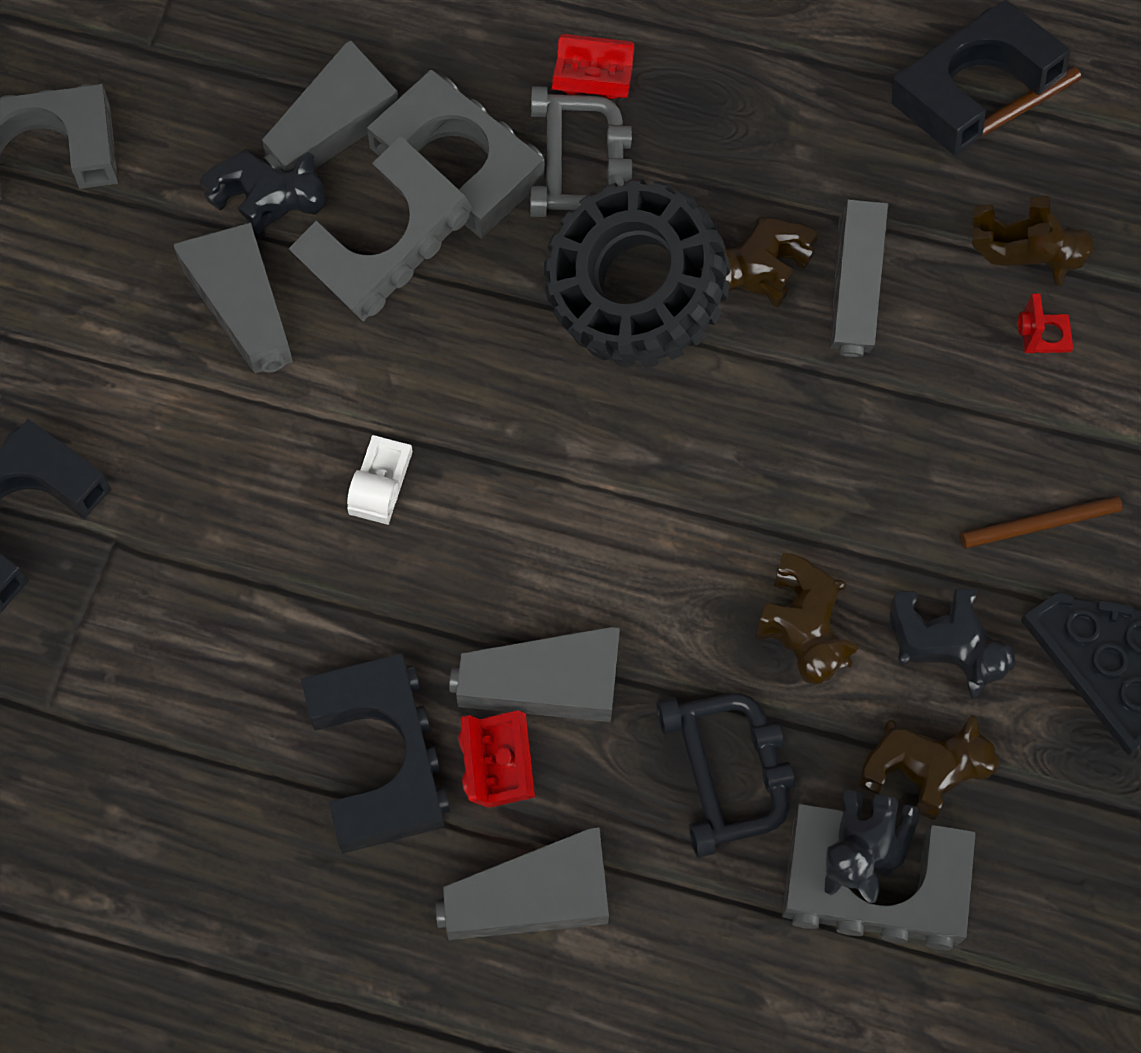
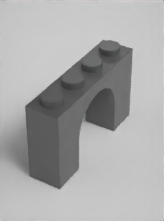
M433 70L426 73L367 127L370 149L378 156L399 135L418 152L429 142L445 136H460L477 143L485 151L487 160L483 167L459 190L466 196L474 208L469 213V219L464 225L481 239L531 193V186H538L545 179L544 157L534 145H526L515 136L513 130L502 121L498 123L487 114L485 108L477 100H469L459 92L457 86L449 78H441Z
M84 84L77 88L55 91L42 90L39 93L0 97V157L9 141L20 133L32 129H51L63 134L69 140L71 169L79 189L118 184L111 108L103 84ZM0 181V200H2L1 181Z
M400 135L372 163L380 175L408 202L410 212L409 223L399 242L380 254L359 255L346 249L316 220L289 248L363 322L368 316H374L384 307L386 298L396 288L403 287L410 281L414 274V269L424 259L433 257L439 251L442 241L452 231L463 227L469 219V213L474 209L466 196Z
M799 804L793 820L782 911L783 918L792 919V925L801 928L817 929L819 928V923L837 926L836 931L838 933L851 936H862L864 931L881 933L882 940L894 943H907L908 938L926 940L925 946L938 950H952L953 945H959L967 938L976 832L931 825L923 837L920 878L915 894L903 903L892 906H879L860 899L848 887L841 886L837 893L833 895L825 893L827 848L839 841L838 835L843 811Z

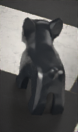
M244 149L241 153L227 159L224 163L213 166L200 180L201 187L206 190L204 195L207 201L220 211L226 206V201L229 197L245 193L247 198L238 209L240 214L248 220L247 223H251L255 238L259 241L265 236L266 227L272 222L281 219L289 211L299 210L303 213L317 214L325 205L327 198L320 176L314 172V156L309 152L301 157L294 169L280 171L251 154L249 149Z
M955 589L953 602H950L949 614L927 623L914 609V606L917 604V594L915 591L896 592L893 596L890 626L896 635V641L899 646L898 661L901 665L907 664L909 660L915 663L944 662L955 664L967 676L970 697L978 698L986 684L1003 679L1009 670L1014 669L1016 664L1015 652L1012 647L999 640H992L985 634L981 621L973 611L976 589Z
M844 789L843 800L845 809L840 823L839 841L827 848V875L824 890L825 893L833 895L837 893L841 886L857 888L867 902L874 903L879 894V878L874 868H880L884 876H889L892 870L904 863L919 820V808L904 804L901 823L895 831L898 799L876 794L871 804L872 817L865 821L861 817L863 794L858 791Z

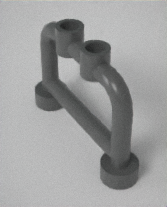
M532 86L531 117H547L546 186H531L530 217H546L547 210H576L581 205L579 201L587 196L562 194V110L597 111L603 113L608 120V185L616 182L618 186H623L624 182L632 179V159H623V149H631L632 127L623 125L621 111L614 102L599 96L547 94V86Z

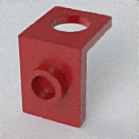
M1032 293L1024 312H1019L1017 322L1018 333L1020 336H1023L1024 352H1072L1073 342L1069 315H1043L1041 294ZM1050 324L1058 327L1062 333V339L1056 343H1049L1043 340L1041 335L1045 329L1044 325Z

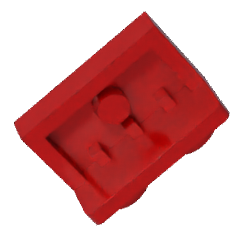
M561 34L558 40V53L552 89L561 90L570 95L588 93L597 94L607 99L628 98L635 44L632 41Z
M516 710L483 719H478L471 715L462 716L458 740L465 762V773L462 779L463 788L469 801L491 808L535 798L526 713Z

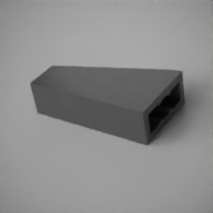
M350 40L338 51L262 139L266 155L263 157V161L277 170L290 171L296 167L301 157L309 152L314 156V170L366 136L368 134L367 127L398 100L397 90Z
M848 199L839 217L830 349L840 350L839 354L841 356L863 357L864 352L870 353L875 346L888 203Z
M251 223L175 243L174 248L182 271L254 374L262 371L275 372L282 369L286 364L293 363L288 341Z
M609 627L462 653L460 668L452 667L450 693H456L458 707L503 712L519 710L533 715L611 722L620 628Z
M600 828L587 829L443 887L444 900L436 901L438 928H446L448 940L608 924L609 911Z

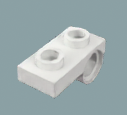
M372 435L361 470L355 472L351 481L347 500L349 515L389 525L413 452L412 445Z

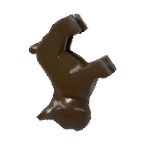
M1049 196L1031 197L1029 215L1009 224L994 217L995 207L993 204L975 206L972 245L991 264L1006 266L1046 263L1051 268L1055 284L1062 285L1066 273L1069 270L1083 267L1086 260L1093 254L1094 245L1090 234L1085 230L1069 227L1063 230L1058 220L1051 214Z
M759 217L756 222L757 225L740 245L733 248H724L730 261L731 273L726 276V280L730 285L729 292L734 288L741 287L750 292L766 295L770 299L771 304L779 307L787 295L788 289L785 287V284L792 274V268L780 262L778 258L793 259L797 266L805 269L813 257L815 248L812 245L817 241L818 233L812 228L801 224Z
M783 553L773 586L780 589L789 587L795 592L797 598L789 607L766 602L756 638L764 640L773 637L780 641L786 648L795 652L798 659L797 666L803 681L811 684H821L823 681H829L839 668H850L853 662L848 656L856 653L858 650L857 644L849 640L838 639L830 629V618L838 592L843 590L846 584L843 580H834L823 570L814 567L805 558L790 553Z
M973 715L969 717L959 733L945 741L931 739L906 728H897L895 721L889 720L885 725L884 735L877 747L866 758L862 769L860 787L879 795L883 789L886 775L901 769L912 782L920 787L917 803L919 814L935 820L942 809V795L951 791L964 780L989 778L996 772L1000 764L999 757L995 754L994 745L979 733L977 717Z

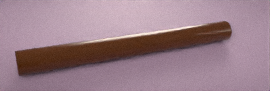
M1077 67L1068 69L1065 77L1040 95L1032 90L985 117L983 136L1081 80L1079 69Z
M1113 496L962 532L960 539L964 549L1121 512L1123 509L1122 501L1119 496Z

